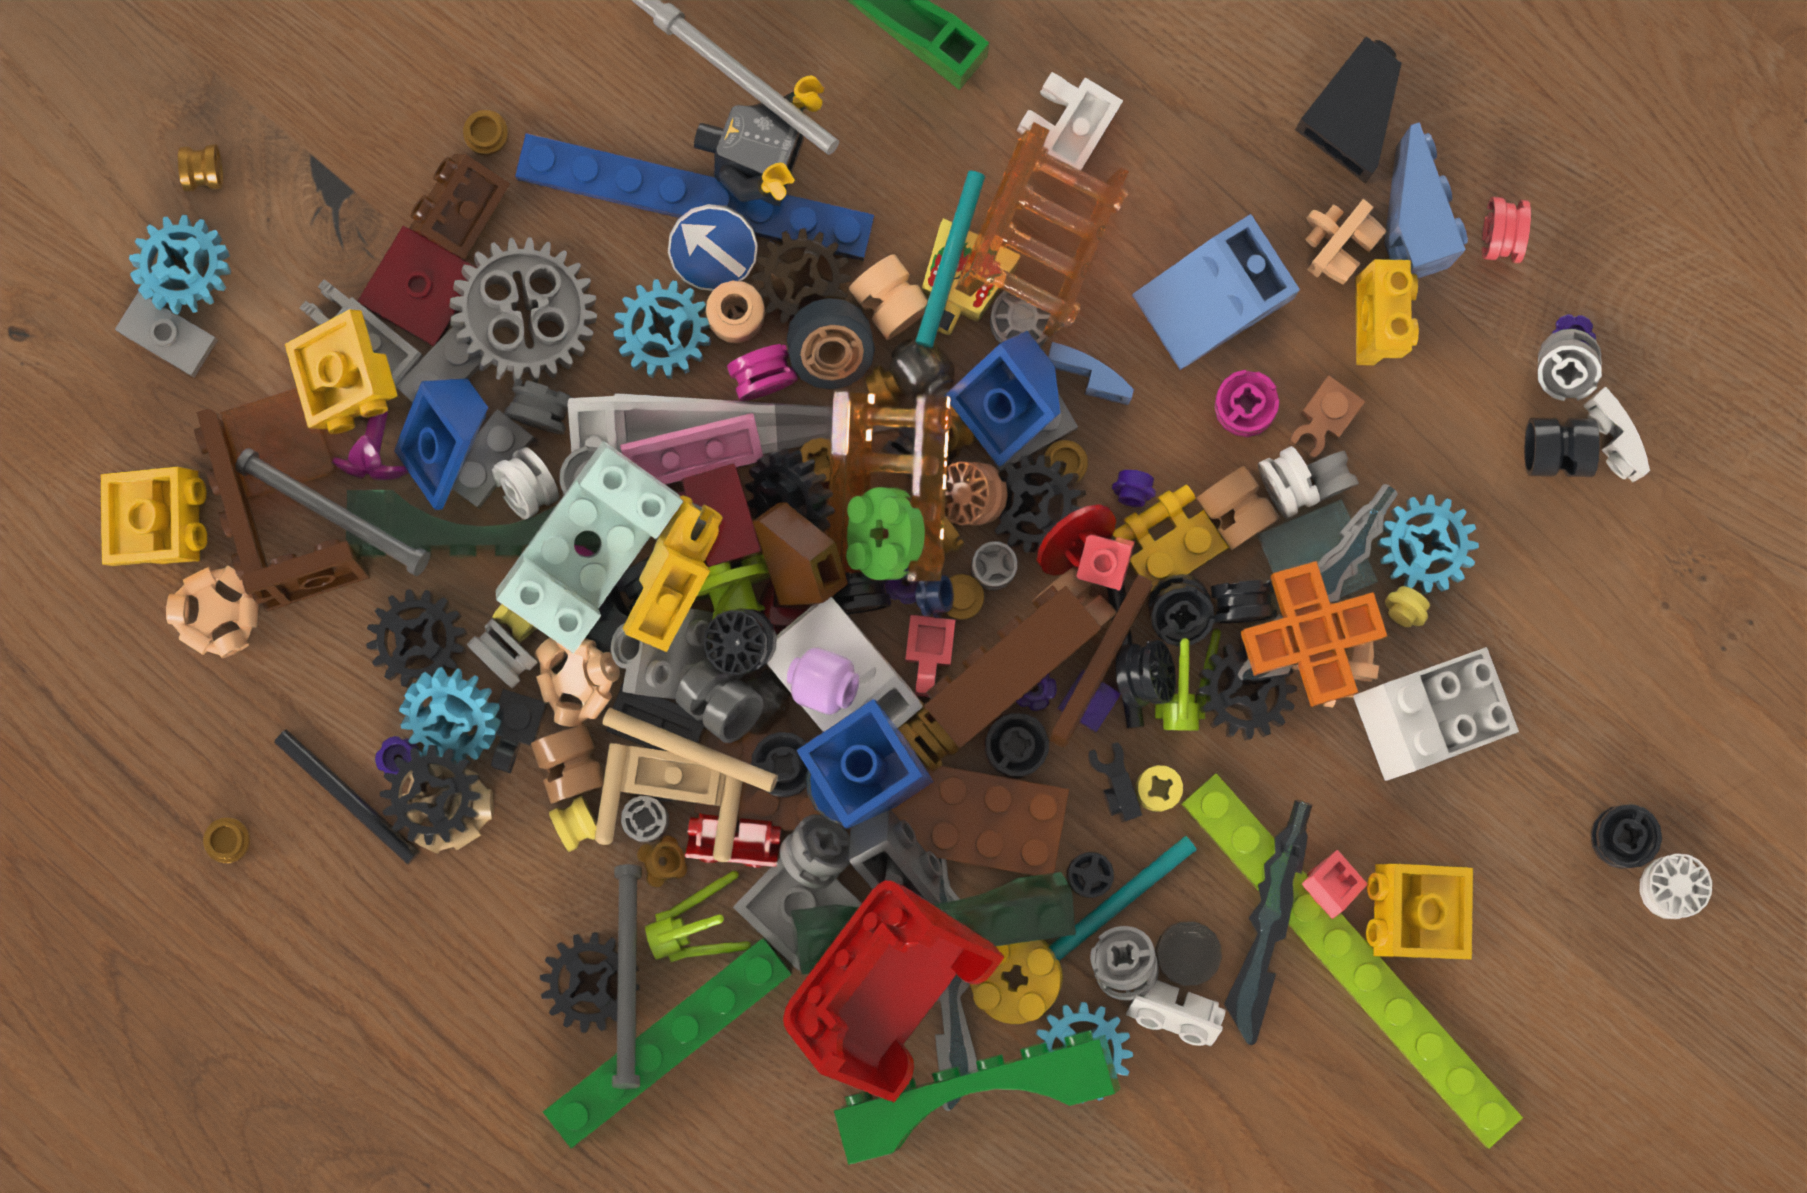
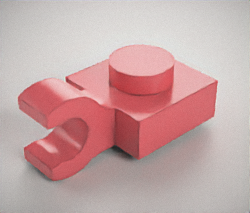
M910 615L905 662L919 663L915 689L916 696L930 698L926 692L935 685L937 666L950 667L956 620Z

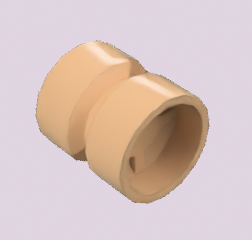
M895 254L877 262L859 276L849 287L850 293L863 310H873L872 322L886 340L896 337L922 318L928 303V297L918 284L909 285L907 281L910 274Z

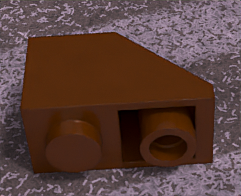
M786 502L777 503L752 521L780 605L824 603L848 584L835 541Z

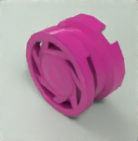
M781 344L771 345L735 359L727 365L731 378L736 379L739 386L736 388V392L740 401H749L770 395L792 385L798 380L796 372L792 367L788 366L786 361L789 358V353L785 344L782 346Z
M1242 370L1234 372L1224 379L1217 391L1214 408L1217 420L1225 430L1235 436L1251 437L1261 434L1270 427L1278 412L1280 399L1278 398L1276 386L1269 377L1259 371Z

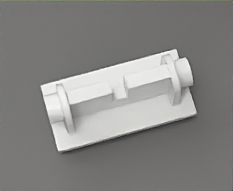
M1158 980L1148 993L1142 997L1136 995L1126 1011L1127 1016L1135 1018L1137 1023L1143 1027L1153 1030H1168L1179 1034L1183 1041L1198 1046L1205 1044L1213 1045L1223 1029L1221 1024L1226 1012L1225 1009L1218 1007L1219 1002L1191 992L1186 994L1183 1006L1175 1004L1180 988ZM1144 985L1135 988L1134 991L1141 989Z

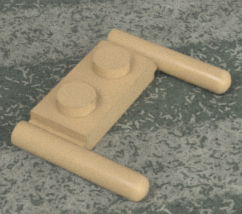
M610 743L595 840L601 845L612 843L621 792L720 806L713 857L719 862H727L732 856L743 781L669 751Z

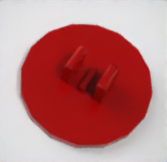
M1100 504L1090 505L1070 513L1058 522L1045 536L1038 549L1037 562L1044 573L1053 576L1063 575L1073 566L1079 567L1086 538L1090 534L1111 539L1116 525V518L1113 512L1108 507Z

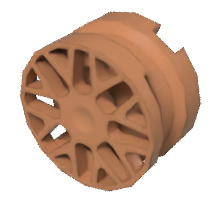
M965 461L953 463L942 471L936 482L934 493L936 506L951 523L974 526L990 524L1001 515L1006 506L1008 495L1006 482H1002L998 475L1000 471L990 464ZM942 481L948 482L947 488L941 486ZM946 499L947 504L942 505L941 502Z

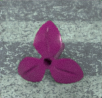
M388 411L368 418L366 432L352 446L348 456L349 461L335 456L332 460V463L340 470L359 479H363L365 474H370L374 480L387 481L400 478L409 473L405 466H385L381 463L380 450Z

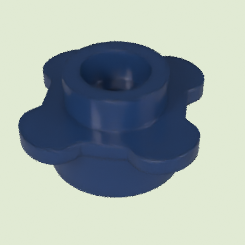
M923 571L920 574L915 597L923 616L926 617L933 614L934 618H941L943 612L951 610L954 593L952 583L946 575L940 576L939 573H933L930 576L928 571Z

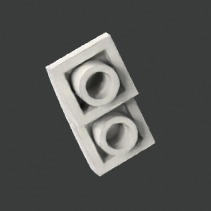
M1604 387L1583 406L1589 412L1587 415L1588 419H1595L1597 421L1599 431L1605 435L1610 433L1614 437L1602 449L1609 457L1606 460L1607 465L1620 478L1626 479L1628 477L1632 482H1635L1650 471L1647 455L1640 436L1627 412L1607 387Z

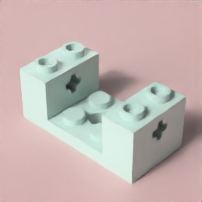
M603 441L495 590L496 600L574 654L601 617L599 611L601 604L650 536L657 539L681 506L683 500L675 491ZM587 530L595 532L601 539L599 550L591 556H583L574 548L576 536Z

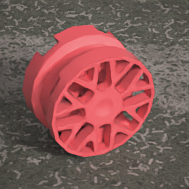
M1492 196L1487 209L1493 210V212H1489L1488 216H1485L1482 240L1485 241V244H1488V248L1482 247V257L1486 260H1496L1499 256L1508 257L1511 254L1513 263H1521L1526 252L1530 232V202L1528 200H1520L1516 208L1514 203H1506L1504 198Z

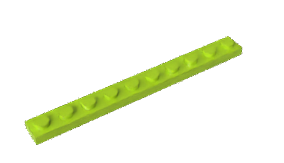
M1215 773L1184 800L1181 805L1259 891L1258 884L1265 880L1264 863L1275 853V839L1218 774ZM1285 850L1270 866L1271 885L1267 896V902L1280 916V887L1290 856ZM1303 870L1302 874L1296 872L1293 880L1294 901L1288 925L1486 1148H1491L1523 1117L1380 956H1373L1374 950L1347 919L1341 913L1332 919L1315 902L1311 894L1302 885L1308 878L1307 874Z

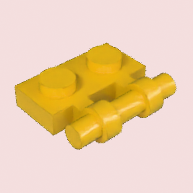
M1187 484L1173 493L1168 490L1158 496V502L1139 515L1134 512L1124 518L1125 524L1117 528L1112 535L1114 541L1117 537L1131 541L1134 539L1141 551L1131 557L1129 565L1136 575L1139 574L1152 581V589L1159 581L1169 576L1190 574L1229 548L1204 510L1190 519L1183 512L1182 508L1196 499ZM1168 517L1175 529L1154 541L1148 530Z

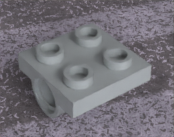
M690 608L667 652L626 635L622 629L625 623L620 625L612 638L611 654L614 662L619 667L626 669L622 692L676 699L678 686L687 672L698 662L707 658L704 649V634L709 623L712 621L714 612Z

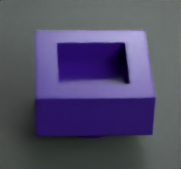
M1085 670L1080 672L1057 709L1063 712ZM1102 682L1080 723L1096 733L1121 693Z

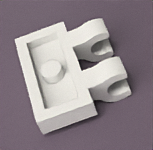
M1051 72L1040 94L1048 100L1067 108L1056 126L1035 112L1028 110L1017 131L1033 141L1044 144L1038 157L1076 179L1123 100L1086 77L1079 88H1077L1059 75Z

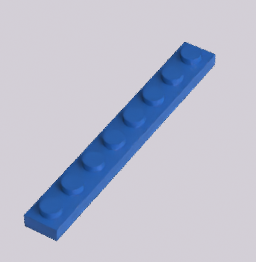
M525 134L515 174L518 181L680 218L693 208L708 204L727 206L744 216L753 227L755 236L783 242V231L787 230L792 239H797L800 229L806 228L807 239L814 240L816 234L821 231L824 233L822 241L824 246L827 247L835 241L839 244L834 253L835 255L860 261L865 259L874 221L873 214L787 194L783 198L780 207L760 199L741 202L721 182H718L715 177L531 134Z

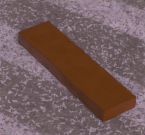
M1139 574L1137 575L1051 732L1050 741L1063 748L1064 746L1067 747L1150 595L1153 587L1151 580Z

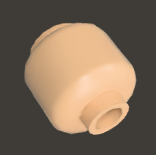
M732 280L720 284L711 292L707 299L706 315L709 326L717 337L729 343L739 344L751 340L760 332L764 324L765 308L761 295L753 286L743 281ZM736 309L742 310L744 313H738ZM730 312L733 313L731 319L728 318Z

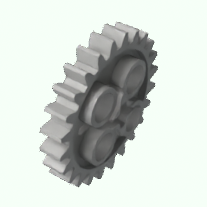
M528 237L524 249H518L515 240L509 238L507 251L504 252L495 242L491 243V257L489 259L480 252L475 253L474 261L478 267L477 269L465 264L462 267L461 273L468 282L462 280H455L453 290L462 296L450 298L449 307L461 313L451 316L450 325L464 327L456 335L455 341L456 343H471L466 351L465 357L467 359L473 358L478 354L482 356L480 371H484L491 364L497 366L496 379L498 380L508 370L513 372L514 382L516 379L521 380L522 373L528 372L532 382L538 383L540 370L543 369L553 379L557 374L556 363L569 370L573 364L569 352L582 357L585 347L579 340L591 341L594 332L584 326L595 323L597 319L596 313L585 310L595 305L596 302L595 295L583 294L589 288L591 280L590 278L576 279L581 265L580 263H575L566 267L564 265L567 255L565 250L560 252L555 258L550 256V242H546L542 249L537 251L534 250L532 238ZM514 273L521 275L524 306L526 310L531 311L528 320L530 336L534 343V347L531 349L525 345L522 314L520 311H516L519 296L513 279ZM536 278L547 279L552 284L553 290L547 294H539L531 288L530 282ZM492 284H499L507 289L509 296L501 301L493 300L488 297L485 289ZM543 321H553L560 327L562 333L554 338L542 335L537 326ZM500 327H507L515 332L517 340L511 344H502L494 338L493 332Z

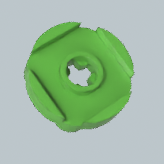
M877 487L868 490L862 496H855L850 500L847 509L849 521L847 527L848 549L846 558L852 569L860 570L865 576L875 580H897L910 572L904 570L911 561H918L924 546V521L919 508H912L910 502L905 498L911 497L906 491L899 488ZM883 528L888 529V538L883 539Z

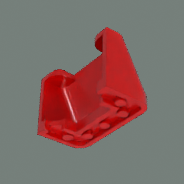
M883 881L870 892L791 997L783 1015L784 1027L819 1074L894 1103L909 1084L914 1071V1059L904 1046V1043L956 975L970 984L985 982L1005 957L993 943L905 886L894 881Z

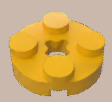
M1008 931L991 938L989 941L996 946L1005 958L985 982L970 984L975 1004L993 1019L1007 1024H1024L1039 1019L1056 1002L1060 994L1063 974L1059 960L1056 959L1054 952L1042 938L1029 932ZM1014 965L1021 966V974L1028 977V983L1020 984L1017 990L1010 988L1009 981L1004 979V971H1012Z

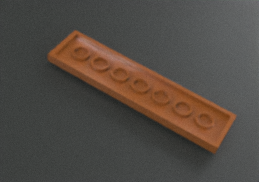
M749 730L739 740L732 743H724L709 731L707 747L751 764L752 754L756 746L771 734ZM922 762L934 782L899 806L891 809L900 821L905 820L910 824L916 835L917 842L926 852L931 851L939 859L1053 879L1069 789L940 766L933 772L925 762ZM746 782L742 783L737 821H740V818L773 821V826H781L783 830L794 831L796 826L809 815L826 816L818 809L811 795V783L800 794L787 798L775 797L761 788ZM696 803L694 813L719 816L720 806ZM835 821V822H837L840 826H842L843 829H844V830L848 833V835L850 836L851 827L848 828V829H846V828H844V826L842 825L841 822Z

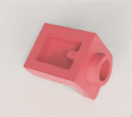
M1090 534L1086 538L1077 571V578L1121 590L1135 541L1117 537L1114 541Z
M1338 850L1312 868L1307 874L1308 878L1302 883L1315 902L1332 919L1343 912L1368 885Z

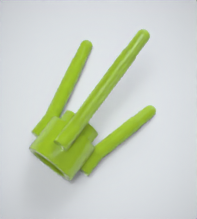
M1216 628L1212 632L1203 669H1214L1210 665L1208 658L1213 654L1217 655L1221 636L1220 629ZM1183 638L1180 641L1178 694H1174L1173 699L1169 703L1155 704V718L1163 719V730L1198 731L1199 719H1205V713H1201L1200 708L1206 704L1207 697L1197 695L1195 703V694H1188L1190 656L1189 640L1187 638ZM1201 678L1199 688L1207 686V681Z
M731 871L671 909L655 914L656 922L645 925V932L650 949L656 960L668 956L670 961L674 962L686 957L731 953L751 948L749 941L683 947L690 944L689 935L721 924L724 921V917L719 914L685 925L682 918L674 920L680 914L739 877L738 871Z

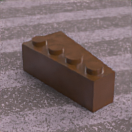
M1053 585L1032 602L1037 609L1024 621L1018 615L997 632L1002 639L989 651L983 645L980 646L962 662L967 670L954 681L946 675L926 692L931 700L924 707L959 748H964L975 738V735L992 724L1014 702L1026 695L1047 674L1055 670L1102 630V627L1067 586H1064L1060 591H1057Z

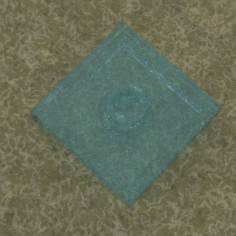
M1341 499L1260 533L1258 539L1273 573L1315 561L1318 563L1326 553L1339 544L1342 537L1338 534L1351 519ZM1358 535L1345 555L1333 566L1321 573L1327 595L1335 591L1338 579L1349 563L1363 554V546ZM1368 558L1357 565V575L1343 581L1340 598L1378 582Z

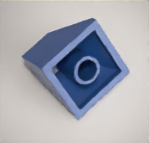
M1028 331L1000 343L944 396L998 467L1004 465L1060 414L1055 366Z
M468 378L421 381L394 449V452L435 510L443 509L488 410V406Z
M875 699L870 700L796 750L846 829L899 806L934 782L910 743Z

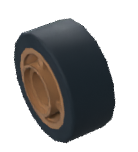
M827 298L811 302L799 310L789 324L787 344L792 368L803 381L816 388L833 390L849 386L862 378L872 365L875 347L869 320L860 308L846 300ZM829 341L839 342L837 345L832 347L822 346L824 343Z

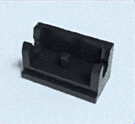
M622 682L612 709L700 744L706 730L703 721L696 720L678 704L663 698L622 692L624 684ZM607 727L606 731L649 749L667 751Z

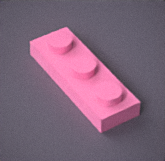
M753 413L620 445L621 452L625 457L663 484L682 481L681 479L733 463H735L736 467L755 463L759 458L763 457Z

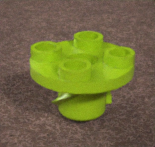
M763 554L743 560L741 562L742 566L732 569L730 562L709 567L710 572L694 601L711 599L714 608L712 620L718 614L739 608L755 609L759 612L765 610V607L757 602L752 585L770 577Z

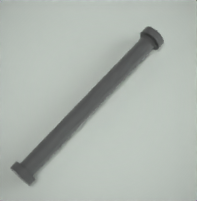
M245 449L237 459L235 465L236 472L243 476L250 474L400 561L407 566V571L414 576L420 575L426 568L430 560V552L423 548L416 550L259 459V453L253 449Z
M626 864L614 867V878L619 880L617 1075L612 1076V1087L619 1089L640 1087V1076L635 1075L637 880L642 878V867Z

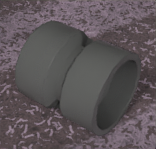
M708 658L701 660L687 672L676 692V702L696 720L703 721V725L724 743H732L747 734L755 725L763 709V698L757 691L743 680L736 679L735 675L726 674L716 669ZM716 661L718 665L722 667L723 664L719 661Z

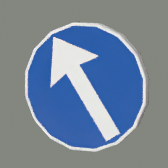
M708 204L689 210L677 220L670 232L668 255L673 269L684 282L700 290L713 291L722 283L732 280L742 281L748 276L756 263L758 243L753 227L742 214L727 206Z

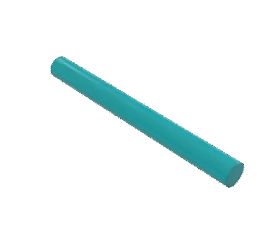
M968 171L915 341L919 345L930 348L934 345L986 177L980 172Z
M1184 836L1053 942L1049 948L1054 952L1056 959L1062 960L1194 853L1197 849L1190 839Z

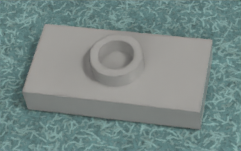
M140 292L137 293L115 328L120 334L194 378L218 341L211 334L181 316L174 314L166 307H163L161 310L156 309L152 299L148 298L145 300Z

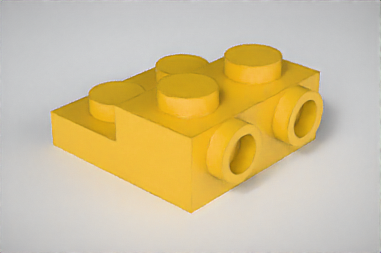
M1374 259L1355 277L1356 365L1374 366L1383 358H1403L1412 351V346H1416L1419 326L1418 320L1412 318L1411 301H1415L1417 298L1418 278L1416 273H1411V260Z
M349 309L285 344L308 428L328 429L329 434H340L355 428L354 419L361 415L368 418L381 415L388 411L386 402L398 396L386 354L373 352L361 310Z
M182 467L101 474L102 565L170 564L200 561V550H203L207 544V531L204 525L199 523V505L205 502L207 490L204 481L199 478V471Z
M1375 864V873L1369 876L1367 882L1368 896L1371 900H1375L1374 919L1369 921L1366 928L1367 941L1370 946L1374 947L1373 956L1472 960L1473 868Z

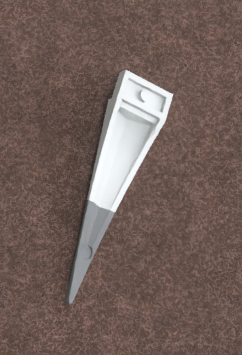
M615 393V396L569 398L568 400L571 452L585 446L599 447L604 441L622 454L620 448L622 444L753 413L762 453L766 454L783 448L800 447L811 439L816 438L841 439L900 428L905 422L912 425L925 424L933 420V415L925 412Z

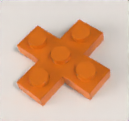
M1317 561L1273 573L1270 578L1283 618L1250 627L1240 632L1254 676L1298 664L1311 707L1358 693L1345 649L1380 640L1387 636L1374 592L1330 605Z

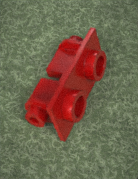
M699 813V818L690 817L686 858H696L706 863L719 862L713 857L719 816ZM740 818L739 833L735 832L732 856L727 862L743 863L753 868L764 866L777 867L781 842V826H773V821Z

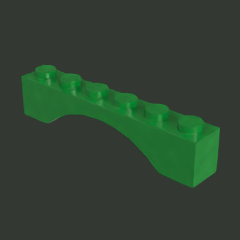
M847 0L958 90L965 85L988 57L989 42L956 15L928 0Z
M762 938L636 1038L635 1075L640 1076V1087L632 1089L612 1087V1076L617 1075L616 1053L543 1111L544 1115L567 1145L573 1148L793 973L769 942Z
M1091 1030L1079 1032L1064 1037L1065 1046L1049 1050L1047 1042L1031 1045L1020 1049L1021 1058L1004 1062L1002 1054L975 1061L977 1069L960 1074L958 1066L933 1072V1081L921 1085H916L915 1078H911L909 1084L894 1103L878 1096L873 1097L872 1094L865 1091L845 1096L846 1105L834 1110V1115L848 1165L894 1153L902 1147L912 1131L932 1111L949 1101L970 1093L994 1089L1024 1090L1049 1096L1069 1106L1117 1093L1121 1088L1106 1035L1093 1038Z

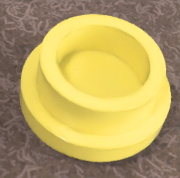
M1401 586L1396 592H1391L1385 599V604L1389 609V616L1396 623L1404 627H1411L1412 625L1422 626L1428 619L1427 610L1430 607L1428 600L1412 588Z

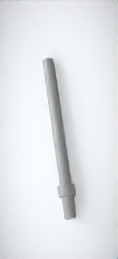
M631 0L654 18L653 23L667 35H676L827 155L832 154L839 145L837 138L684 20V13L669 2L664 4L660 0Z

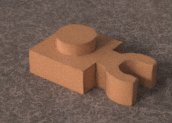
M1329 375L1300 413L1311 422L1309 425L1297 428L1291 435L1289 444L1294 446L1302 436L1311 437L1314 441V449L1309 453L1308 458L1311 460L1315 459L1325 447L1324 435L1328 433L1337 440L1365 401Z

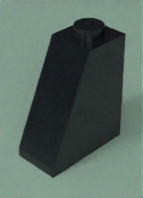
M1367 36L1307 110L1295 129L1365 184L1379 164L1402 65L1396 59L1397 55L1389 45L1380 40L1372 41Z

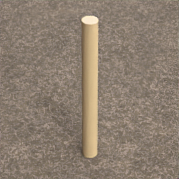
M609 708L604 716L603 725L765 791L772 792L778 778L776 774L612 708Z

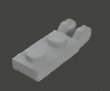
M324 279L318 285V288L331 302L334 301L342 307L336 316L349 309L362 311L373 352L386 354L395 388H397L396 385L414 368L423 355L353 297L348 299ZM305 301L299 308L318 325L330 320L313 303Z

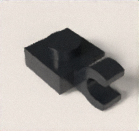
M503 689L499 700L500 709L495 716L501 720V725L495 733L496 736L501 737V740L495 750L491 766L494 769L511 774L520 744L531 746V743L536 741L548 704H544V701Z
M1118 742L1111 744L1114 759L1110 764L1101 763L1098 760L1095 749L1088 752V760L1095 771L1107 776L1110 788L1103 790L1104 798L1111 816L1119 814L1122 823L1140 817L1142 813L1129 774L1124 766L1123 749Z

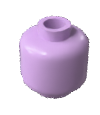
M816 647L809 649L801 658L796 657L792 661L787 672V683L791 684L792 697L796 703L823 714L831 715L837 713L841 708H848L852 704L859 687V675L855 673L854 665L847 657Z

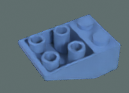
M1420 122L1411 125L1396 146L1384 240L1390 260H1411V273H1416L1417 278L1450 268L1466 250L1464 244L1468 242L1462 220L1459 217L1454 219L1449 202L1452 201L1449 182L1444 175H1438L1433 160L1437 158L1435 143L1429 133H1423Z
M1250 214L1204 243L1133 293L1132 297L1179 370H1182L1291 302L1300 289Z

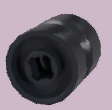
M1530 418L1528 420L1524 441V460L1528 476L1554 477L1559 470H1563L1567 477L1595 476L1600 451L1599 428L1595 419L1569 418L1564 425H1560L1556 418Z

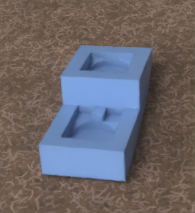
M1052 342L1048 358L1054 364L1055 369L1089 377L1085 395L1125 405L1130 403L1134 389L1115 371L1081 351Z

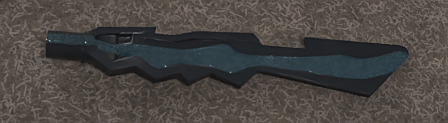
M1301 800L1294 801L1289 821H1287V827L1275 836V853L1264 863L1265 880L1258 884L1261 902L1248 917L1258 934L1224 1003L1249 1045H1254L1257 1042L1276 973L1267 972L1275 942L1286 937L1294 901L1293 880L1295 873L1302 874L1308 839L1306 829L1312 804Z

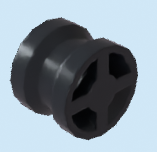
M1087 852L1076 856L1070 862L1066 878L1069 887L1074 893L1081 897L1095 898L1103 895L1110 889L1114 880V870L1112 864L1105 856L1095 852Z

